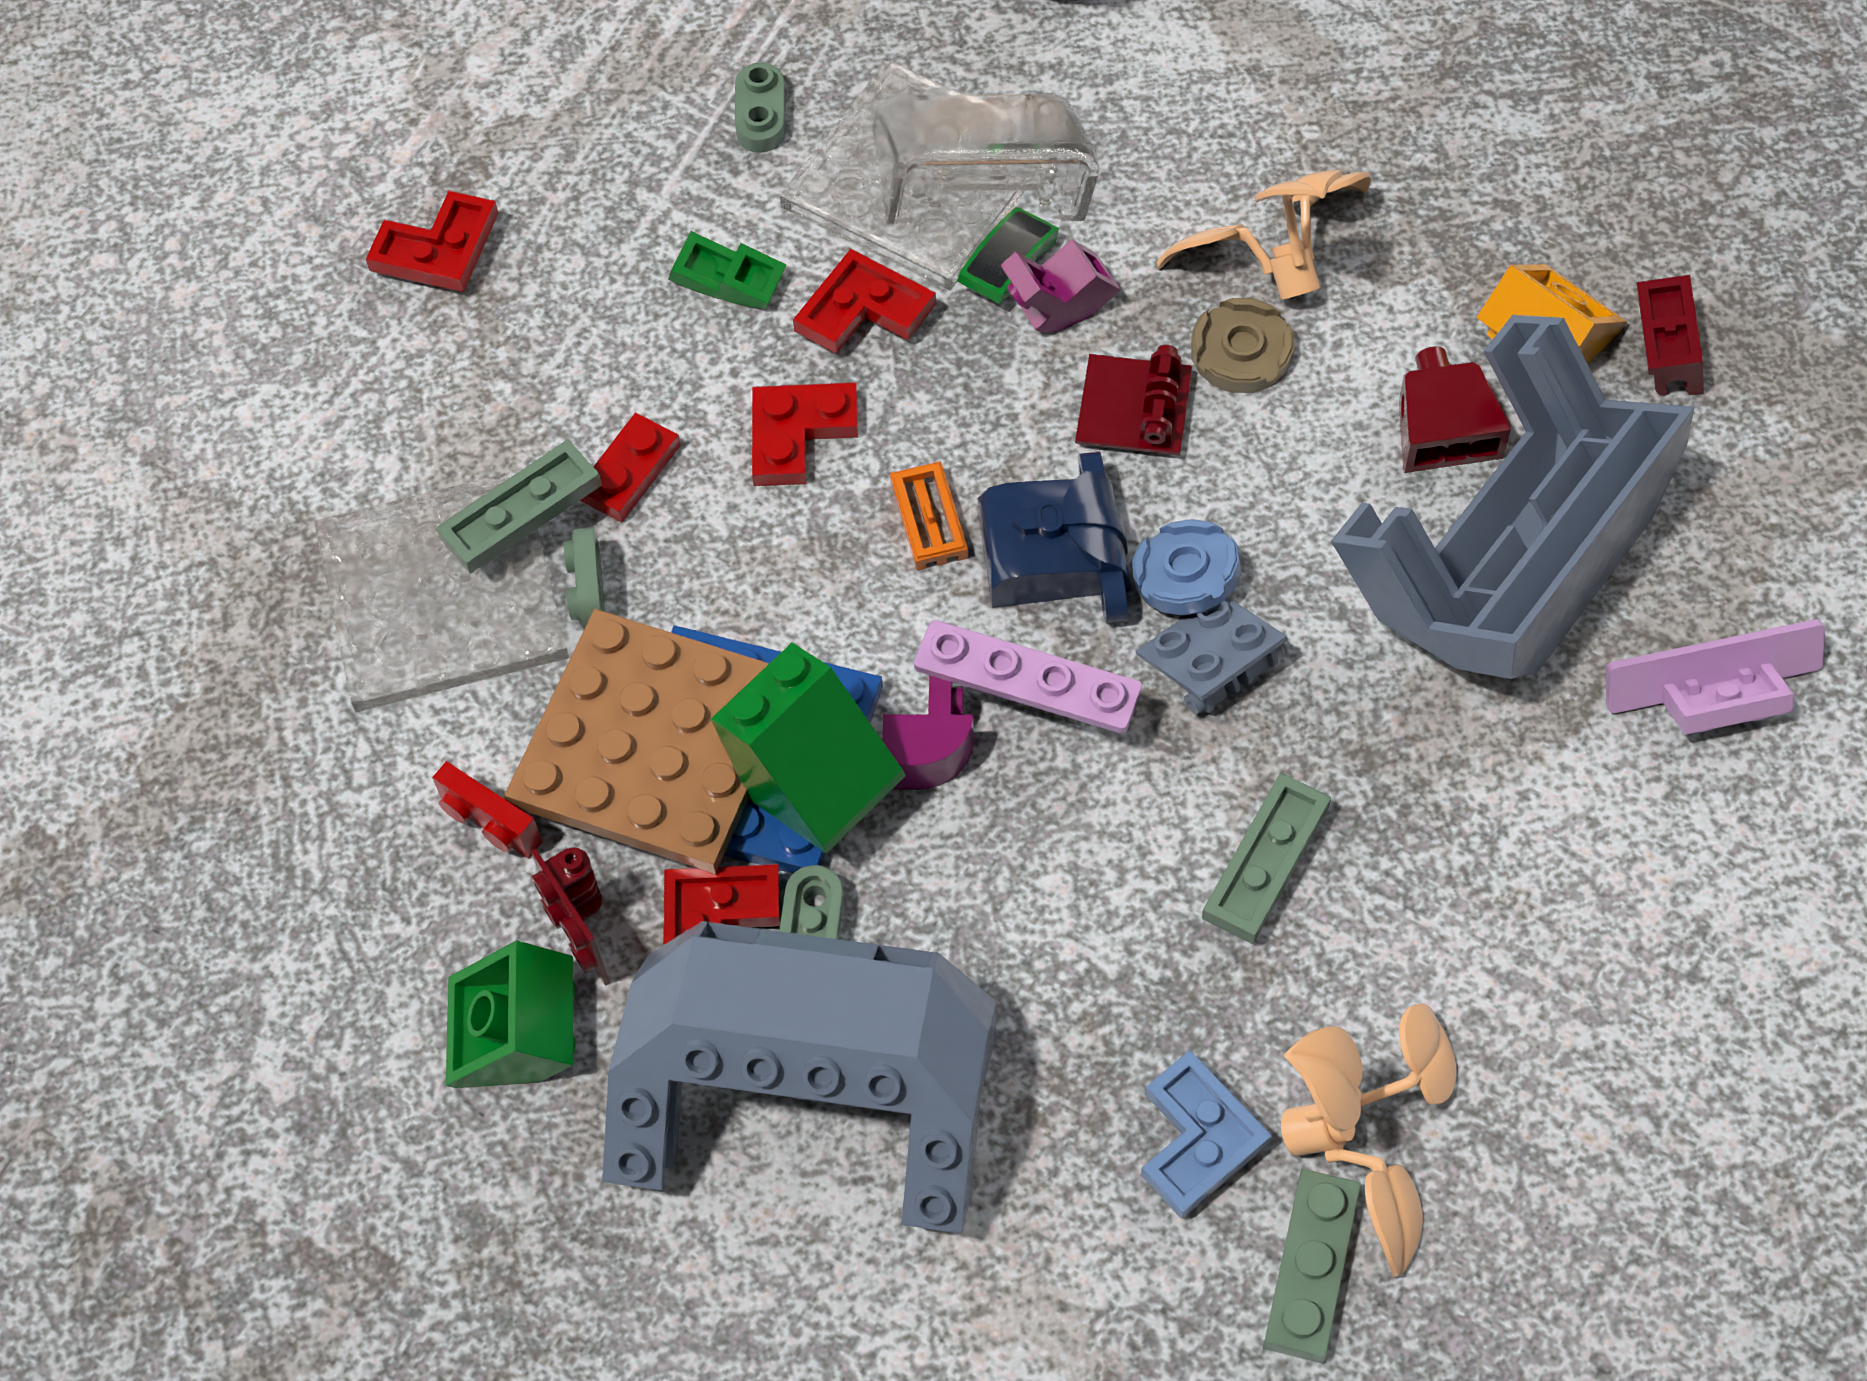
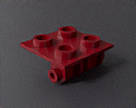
M1160 345L1157 351L1151 355L1150 361L1089 354L1075 443L1180 456L1193 365L1182 364L1177 348L1172 345Z
M572 847L544 861L536 849L532 850L531 854L538 872L531 876V880L542 898L540 903L556 929L562 927L571 942L568 946L584 973L586 974L595 969L604 985L610 984L595 938L583 922V920L600 909L603 901L588 854L580 848Z

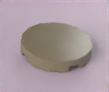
M1231 298L1220 302V306L1212 309L1209 313L1208 308L1199 316L1192 330L1191 359L1198 373L1213 386L1232 393H1254L1272 387L1286 375L1294 356V331L1290 323L1288 322L1287 325L1285 320L1280 317L1281 312L1271 304L1253 298Z

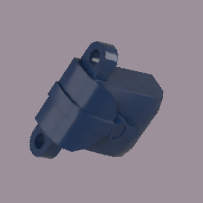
M1100 451L1078 454L1079 476L1075 479L1004 483L989 487L977 498L978 518L992 608L1100 595L1105 623L1128 620L1126 592L1131 591V584L1126 561V554H1128L1124 523L1117 510L1114 488L1111 481L1105 476Z

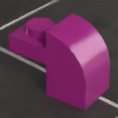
M1073 239L1042 266L1016 251L1001 264V267L1012 282L1007 286L1008 291L1019 304L1034 329L1039 332H1058L1088 319L1121 291L1097 253Z
M929 675L928 714H883L882 741L905 774V777L892 790L934 788L952 780L967 765L974 747L973 715H963V686H953V682Z

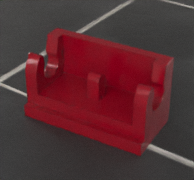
M1690 275L1636 282L1648 374L1654 375L1655 391L1659 395L1665 396L1668 392L1667 384L1669 382L1683 380L1689 396L1704 394L1703 358Z

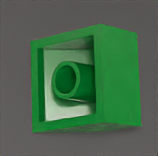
M515 940L448 977L446 1086L468 1088L539 1083L573 1066V1055L576 1046L573 1035V1000L576 986L573 980L572 955Z

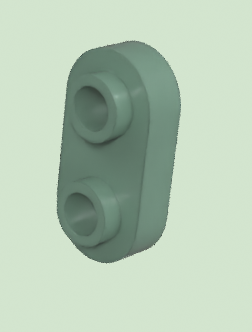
M759 62L747 65L737 74L735 80V128L737 140L743 148L751 152L763 153L777 148L785 138L786 92L784 77L776 66L769 63Z
M595 527L573 529V540L563 542L567 573H575L576 587L567 588L569 616L571 620L580 619L583 630L594 608L605 612L601 555Z
M810 865L797 870L789 878L785 888L780 932L839 939L844 895L841 881L832 870L824 866ZM812 895H821L825 898V901L816 907L805 903Z

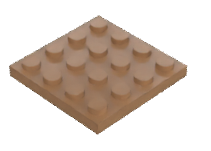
M594 608L504 794L505 800L523 811L716 874L749 797L747 789L743 787L711 718L769 663Z

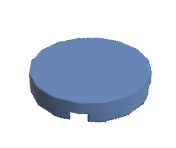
M1195 519L1171 522L1159 528L1160 534L1154 536L1150 541L1147 536L1139 544L1132 560L1135 586L1145 603L1160 612L1176 615L1204 612L1222 603L1235 590L1242 574L1238 545L1232 536L1230 538L1224 534L1223 528L1213 522Z

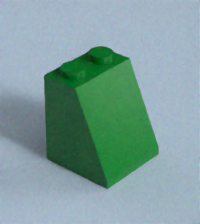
M793 642L711 718L743 787L747 789L749 799L826 854L905 777L903 769L833 669Z

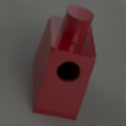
M1433 346L1421 350L1415 356L1418 370L1409 371L1404 374L1399 397L1404 473L1503 459L1511 428L1480 365L1473 362L1450 365L1446 350L1443 347Z

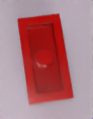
M635 412L593 466L600 475L602 486L579 501L623 523L680 448L679 434Z
M448 761L432 777L441 797L438 802L440 807L450 817L464 824L469 819L483 828L482 834L501 851L507 853L513 848L529 859L532 856L531 851L537 850L542 844V839L533 817Z

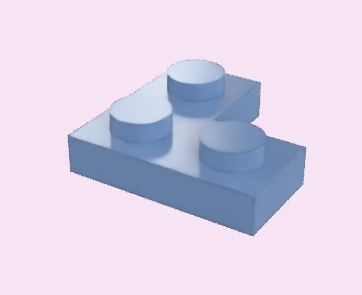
M1191 1050L1146 1086L1145 1095L1177 1128L1181 1135L1141 1168V1176L1182 1220L1266 1148L1271 1142L1272 1135Z

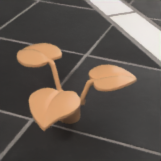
M1341 170L1321 171L1305 175L1296 181L1276 184L1254 195L1256 202L1276 195H1282L1290 242L1273 247L1274 258L1269 259L1250 230L1244 228L1242 224L1201 231L1178 241L1160 256L1157 261L1158 270L1184 249L1215 241L1239 240L1244 241L1260 261L1264 275L1273 272L1281 300L1317 290L1321 287L1313 262L1315 258L1311 247L1310 208L1320 198L1323 199L1326 193L1335 190H1356L1367 193L1371 184L1370 173L1367 171L1343 175ZM1299 200L1301 207V239H1299L1293 202Z
M1423 1003L1408 1007L1403 1013L1399 1025L1401 1050L1407 1065L1412 1071L1406 1078L1362 1094L1358 1088L1363 1075L1362 1061L1353 1039L1341 1027L1330 1026L1314 1030L1302 1037L1284 1054V1057L1305 1081L1315 1104L1288 1108L1284 1111L1281 1119V1132L1284 1143L1289 1152L1294 1156L1325 1152L1328 1163L1345 1161L1366 1166L1372 1170L1365 1179L1366 1202L1373 1226L1391 1269L1392 1277H1399L1405 1272L1416 1252L1422 1235L1423 1211L1417 1189L1403 1166L1397 1164L1387 1168L1384 1160L1379 1157L1344 1150L1343 1147L1347 1141H1351L1354 1137L1355 1125L1359 1120L1362 1106L1413 1088L1418 1083L1425 1100L1430 1105L1443 1103L1452 1094L1456 1082V1061L1453 1048L1434 1011Z

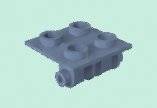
M1227 597L1222 603L1204 612L1186 615L1136 650V654L1190 693L1184 696V701L1190 711L1197 715L1202 711L1206 713L1213 711L1215 706L1228 698L1226 691L1232 695L1240 691L1239 682L1247 686L1265 670L1277 665L1278 657L1283 654L1281 645L1288 638L1285 634Z

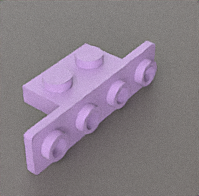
M1819 619L1610 662L1606 666V706L1611 713H1619L1663 703L1684 735L1708 732L1719 727L1748 721H1759L1767 717L1793 712L1794 694L1782 678L1818 671L1822 668L1825 626Z
M932 620L929 623L914 659V669L917 672L1121 734L1125 733L1128 729L1142 688L1140 681L938 620Z

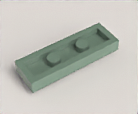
M567 439L438 525L436 530L441 541L471 574L602 486L600 475L570 440Z
M1280 772L1204 906L1202 919L1254 944L1329 809L1331 796Z
M1301 1168L1263 1349L1324 1364L1361 1182Z

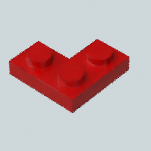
M448 190L431 230L384 219L366 257L369 271L464 292L499 214L496 201Z
M850 248L794 317V332L836 354L865 318L909 340L936 306V292Z
M856 382L752 387V479L754 486L806 484V440L858 438V394Z
M779 865L719 867L716 874L698 868L664 869L663 945L701 921L742 927L780 926Z

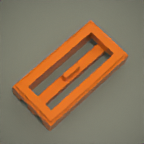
M941 461L890 473V483L916 571L927 569L926 563L936 561L937 566L948 564L947 558L957 556L958 561L968 559V548ZM933 477L952 542L945 544L942 542L924 478ZM904 483H913L931 547L923 549Z

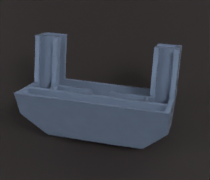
M1512 315L1483 351L1526 432L1436 547L1433 546L1413 509L1395 507L1384 522L1381 523L1372 505L1363 502L1331 540L1377 620L1459 670L1509 679L1538 673L1653 519L1688 444L1695 407L1606 400L1565 319L1560 317Z
M701 921L650 953L630 985L608 1071L602 1182L662 1190L665 1168L672 1169L678 1155L682 1082L911 1114L901 1225L962 1234L971 1200L981 1093L996 1041L997 1001L937 952Z

